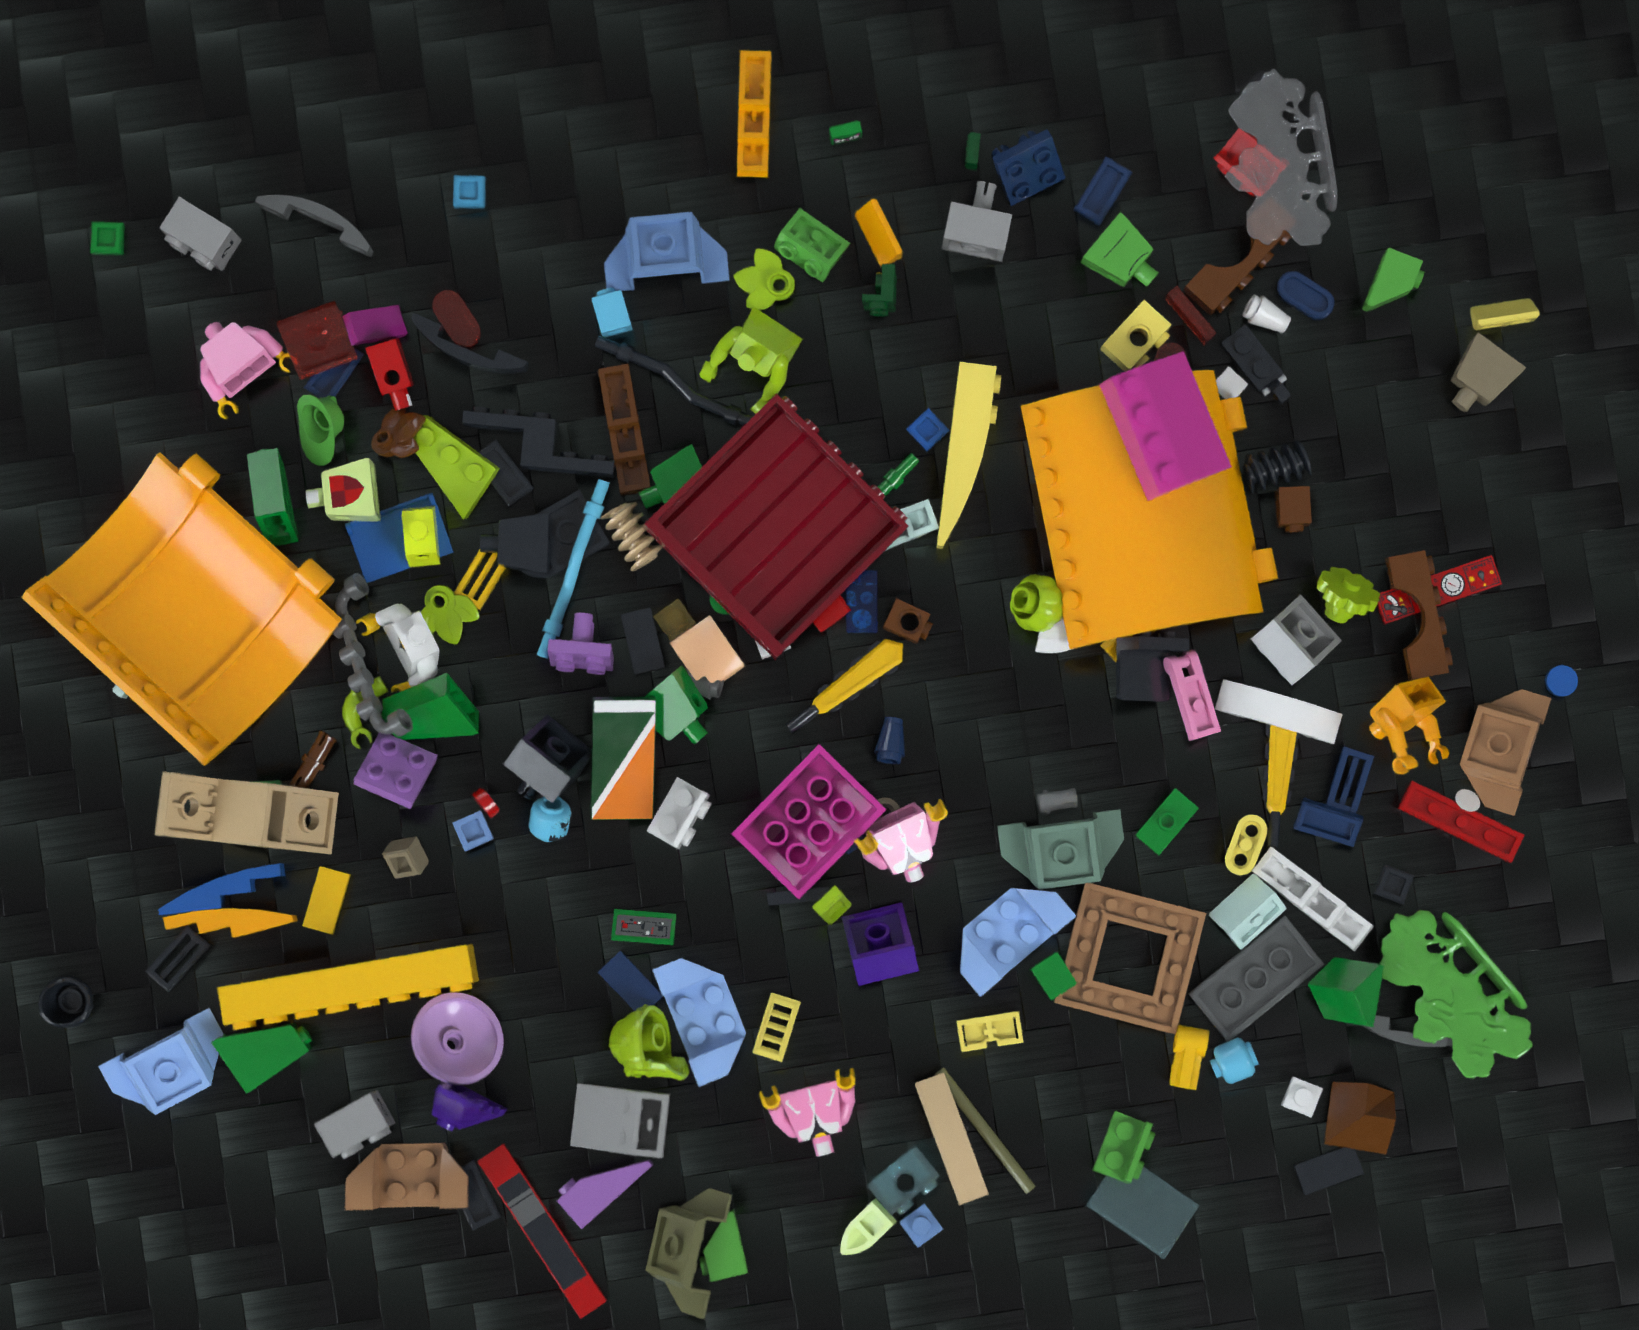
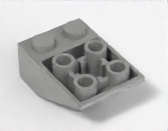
M577 1083L570 1146L662 1158L664 1156L671 1093Z

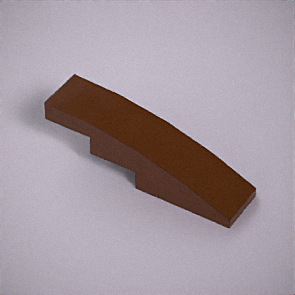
M624 364L598 369L620 494L624 496L639 493L651 487L629 365Z

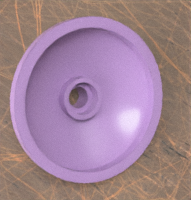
M464 993L439 995L421 1008L413 1022L411 1041L415 1056L430 1075L442 1082H448L453 1085H467L477 1082L487 1076L500 1060L503 1050L501 1025L494 1012L478 998ZM448 1040L454 1042L455 1049L448 1047Z

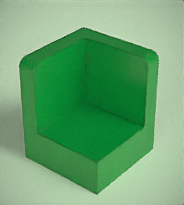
M1058 952L1052 953L1029 968L1051 1001L1077 984Z

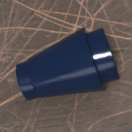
M885 717L874 751L877 754L876 760L878 762L900 764L901 758L905 756L902 719Z

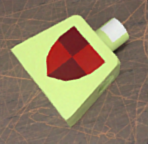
M369 458L322 472V488L306 490L308 507L325 506V513L331 520L381 521L375 464Z

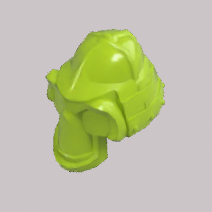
M644 1004L624 1019L618 1021L612 1028L608 1045L613 1056L625 1067L624 1072L627 1077L640 1078L646 1075L648 1078L665 1077L683 1080L688 1076V1064L684 1057H672L671 1035L668 1022L663 1011L656 1006Z

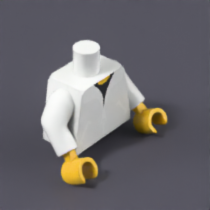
M394 604L378 611L376 614L369 613L356 621V624L363 622L367 627V631L363 632L362 636H367L380 629V626H383L409 679L407 682L392 686V693L404 691L433 679L437 675L440 650L420 611L411 613L405 605Z

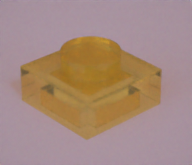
M679 599L653 616L670 641H673L697 624Z

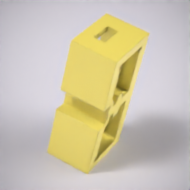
M1019 1011L956 1020L961 1052L987 1048L986 1042L995 1040L997 1046L1023 1043ZM1013 1017L1016 1018V1025L1019 1037L1018 1039L1016 1038ZM962 1025H964L967 1047H965Z

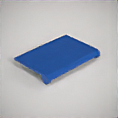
M433 493L380 511L381 521H351L345 523L367 583L412 568L409 567L405 555L402 523L403 509L435 506L439 555L442 557L454 553Z

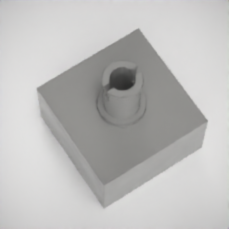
M978 181L973 206L951 202L942 249L1002 262L1012 214L991 210L997 186L989 183L987 193L984 195L986 182Z

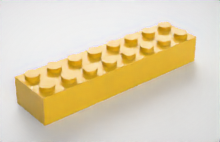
M473 944L219 987L218 993L223 1024H232L233 1030L257 1026V1019H264L265 1025L288 1021L287 1014L295 1013V1019L319 1015L318 1009L326 1008V1014L349 1010V1004L357 1002V1008L380 1005L379 998L388 997V1002L393 1003L411 999L410 993L419 992L420 998L442 994L441 988L450 986L451 992L472 989V982L479 981L474 947Z

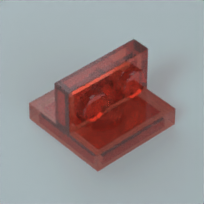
M336 301L277 321V327L300 380L358 359L354 345L351 346L342 317L344 315L342 311H339Z

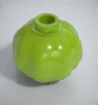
M1029 575L1013 589L1010 609L1021 628L1028 631L1045 632L1063 618V594L1057 587L1056 579L1046 575Z

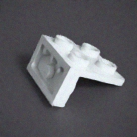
M677 777L648 827L647 832L677 849H680L682 844L688 847L696 833L692 826L697 818L704 819L712 805L711 802L707 801L710 795Z

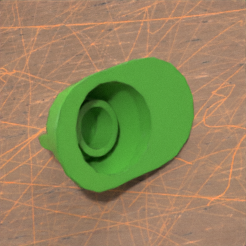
M311 394L303 395L297 404L302 449L312 463L317 466H325L331 462L334 456L335 437L344 427V416L337 405L335 396L317 398Z

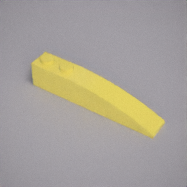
M966 362L959 363L937 549H943L959 520L983 457L989 425L996 424L998 406L992 405L993 393L999 394L1001 375H996L997 366Z

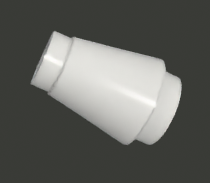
M1254 294L1243 312V317L1248 319V323L1280 333H1284L1291 320L1290 316L1286 315V313L1263 295L1259 297Z

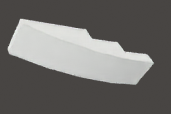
M1272 847L1269 848L1252 870L1265 883L1354 952L1373 928L1371 923L1350 909L1346 903L1325 889L1321 883Z

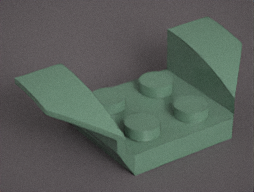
M1120 809L1093 812V818L1030 827H1027L1025 822L998 825L1001 856L1026 876L1039 890L1099 882L1105 872L1104 869L1124 840Z

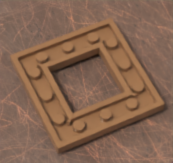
M1084 883L1064 960L1077 984L1056 997L1054 1003L1176 1035L1206 913L1092 883ZM1108 920L1167 935L1152 996L1093 981Z

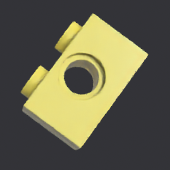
M1143 300L1106 340L1100 350L1124 372H1127L1133 368L1145 365L1150 359L1146 355L1153 346L1159 349L1171 336L1167 331L1172 324ZM1134 332L1142 333L1146 338V344L1143 346L1133 345L1130 341V335Z

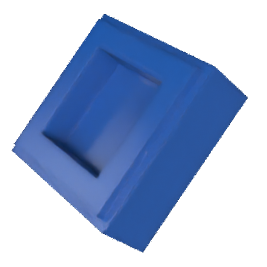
M929 408L906 428V431L926 452L950 431Z

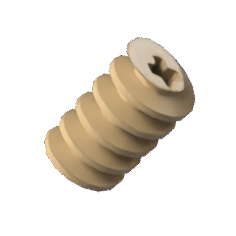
M637 502L624 503L600 518L602 520L611 518L605 527L607 530L617 529L612 535L614 541L623 539L622 543L618 546L619 551L630 550L624 559L626 562L636 561L631 567V571H635L658 557L657 553L662 549L661 545H651L654 538L651 535H645L644 524L639 525L638 522L644 514L632 513L633 509L638 505Z

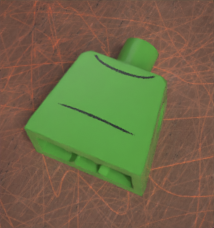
M1121 212L1087 251L1081 261L1085 266L1123 287L1133 276L1148 287L1158 275V272L1145 262L1152 254L1153 248Z

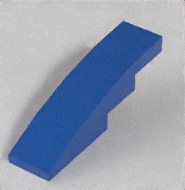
M278 863L250 868L214 879L185 892L158 909L159 915L226 908V895L256 892L255 880L285 876L284 864Z

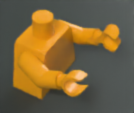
M1429 677L1396 685L1370 710V715L1374 719V722L1369 727L1370 731L1377 739H1383L1385 736L1389 738L1392 752H1395L1397 756L1392 763L1393 770L1397 774L1408 773L1407 769L1411 770L1418 766L1416 759L1407 754L1406 748L1408 746L1404 736V732L1412 729L1415 725L1423 730L1425 740L1429 742L1428 759L1432 764H1438V759L1435 755L1437 749L1441 752L1442 759H1446L1449 756L1448 748L1440 744L1439 739L1441 735L1437 719L1432 714L1434 710L1446 701Z

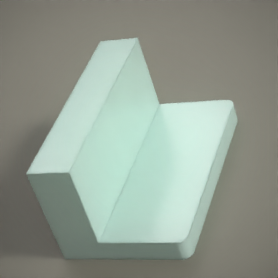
M1252 874L1213 909L1209 916L1226 932L1233 943L1242 950L1287 908L1267 884L1256 874Z

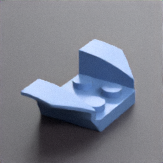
M692 212L630 218L626 227V234L604 263L606 287L614 288L615 291L635 290L634 278L694 272L701 273L702 283L729 281L727 251L699 226V222Z

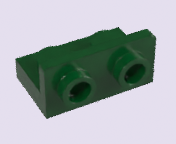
M882 264V273H876L875 291H877V295L862 294L864 310L870 311L872 316H888V312H895L897 283L895 264Z

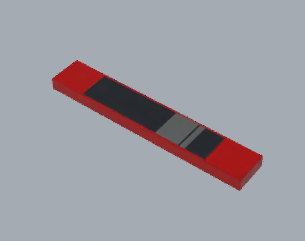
M502 1144L477 1162L580 1319L607 1301L606 1297L506 1145Z

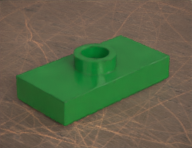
M1174 788L1134 836L1159 856L1199 808Z

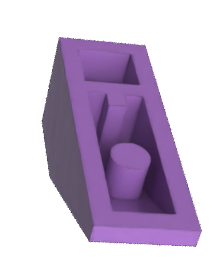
M647 1159L582 1177L577 1183L572 1178L558 1190L562 1196L557 1202L582 1229L654 1163Z

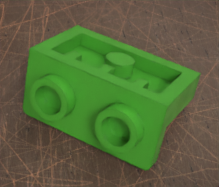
M800 208L780 232L774 248L784 258L793 261L803 268L808 275L824 282L830 270L845 253L850 243Z
M1114 1111L1093 1171L1126 1184L1131 1183L1133 1178L1138 1180L1144 1162L1140 1161L1143 1149L1149 1150L1155 1133L1150 1131L1153 1124L1142 1122Z

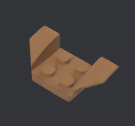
M1521 689L1494 702L1478 705L1460 766L1486 808L1515 816L1523 791L1520 786L1539 725L1544 724L1552 698Z
M445 1142L382 1144L346 1178L345 1210L440 1206V1208H468V1176L448 1153Z

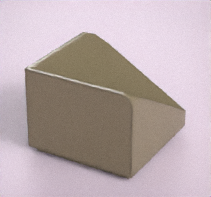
M417 836L391 841L382 853L395 879L420 875L429 863Z

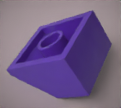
M902 902L842 917L858 986L919 971Z

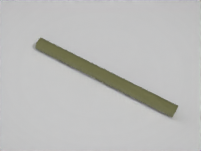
M944 1067L941 1068L934 1075L945 1074L955 1103L1026 1194L1036 1187L947 1070Z

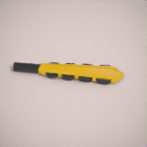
M884 639L882 642L876 641L867 649V655L864 657L858 656L850 663L848 671L841 670L834 676V682L831 685L824 684L818 689V696L814 699L813 703L786 723L788 729L794 734L817 715L827 713L828 711L836 712L842 708L843 701L846 699L854 700L860 695L861 689L864 687L870 689L879 683V677L882 675L889 676L897 671L898 665L902 662L903 643Z
M1266 724L1265 734L1269 737V743L1265 745L1264 757L1268 760V765L1264 768L1263 779L1267 781V787L1263 789L1262 796L1269 812L1266 846L1278 847L1281 814L1285 810L1286 804L1291 802L1292 792L1288 787L1294 781L1295 771L1292 768V762L1297 760L1298 748L1295 746V741L1300 738V733Z

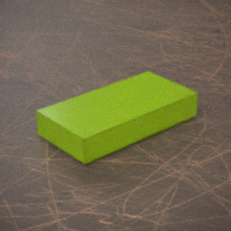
M834 886L812 908L829 925H832L851 907L852 903Z

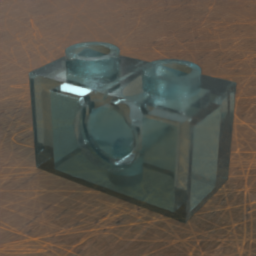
M914 1145L868 1182L867 1186L890 1215L896 1211L901 1215L914 1204L911 1200L919 1192L926 1195L938 1185L935 1179L940 1175L919 1148ZM909 1174L914 1178V1185L910 1190L903 1191L897 1187L896 1180L900 1175Z

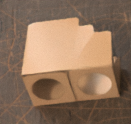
M708 616L670 642L672 648L695 680L705 676L710 683L717 680L722 682L745 667L711 616Z

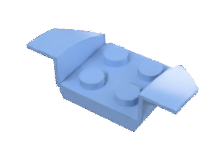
M1010 888L963 928L961 974L981 997L999 982L1006 973L1050 936L1056 934L1074 919L1076 915L1056 892Z
M682 958L653 969L661 993L666 999L689 1057L688 1061L698 1086L700 1087L728 1075L746 1035V1030L724 975Z
M207 1008L184 1020L183 1029L127 1058L122 1053L98 1067L114 1094L143 1104L156 1115L211 1086L219 1055L211 1042L223 1036L224 1033L210 1008Z

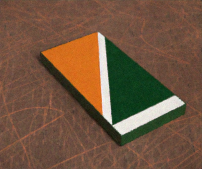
M593 697L591 820L653 819L655 697Z

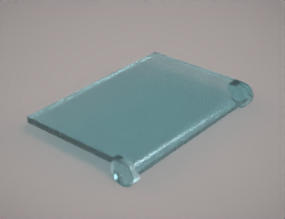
M1144 1167L1138 1180L1133 1178L1129 1184L1105 1176L1094 1195L1091 1196L1086 1204L1087 1207L1163 1259L1168 1255L1199 1207L1197 1203Z

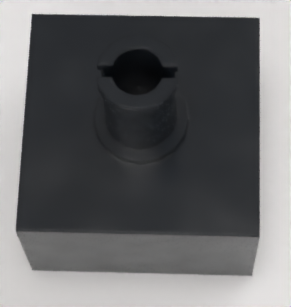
M547 714L519 741L504 765L523 780L518 786V792L521 795L526 788H530L524 798L534 799L537 792H539L553 803L580 776L591 760L592 749Z

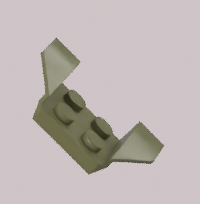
M711 1188L681 1206L674 1205L659 1209L646 1266L647 1272L666 1283L681 1312L701 1319H705L711 1291L692 1285V1280L697 1268L696 1262L704 1236L706 1220L726 1223L732 1198L731 1194Z

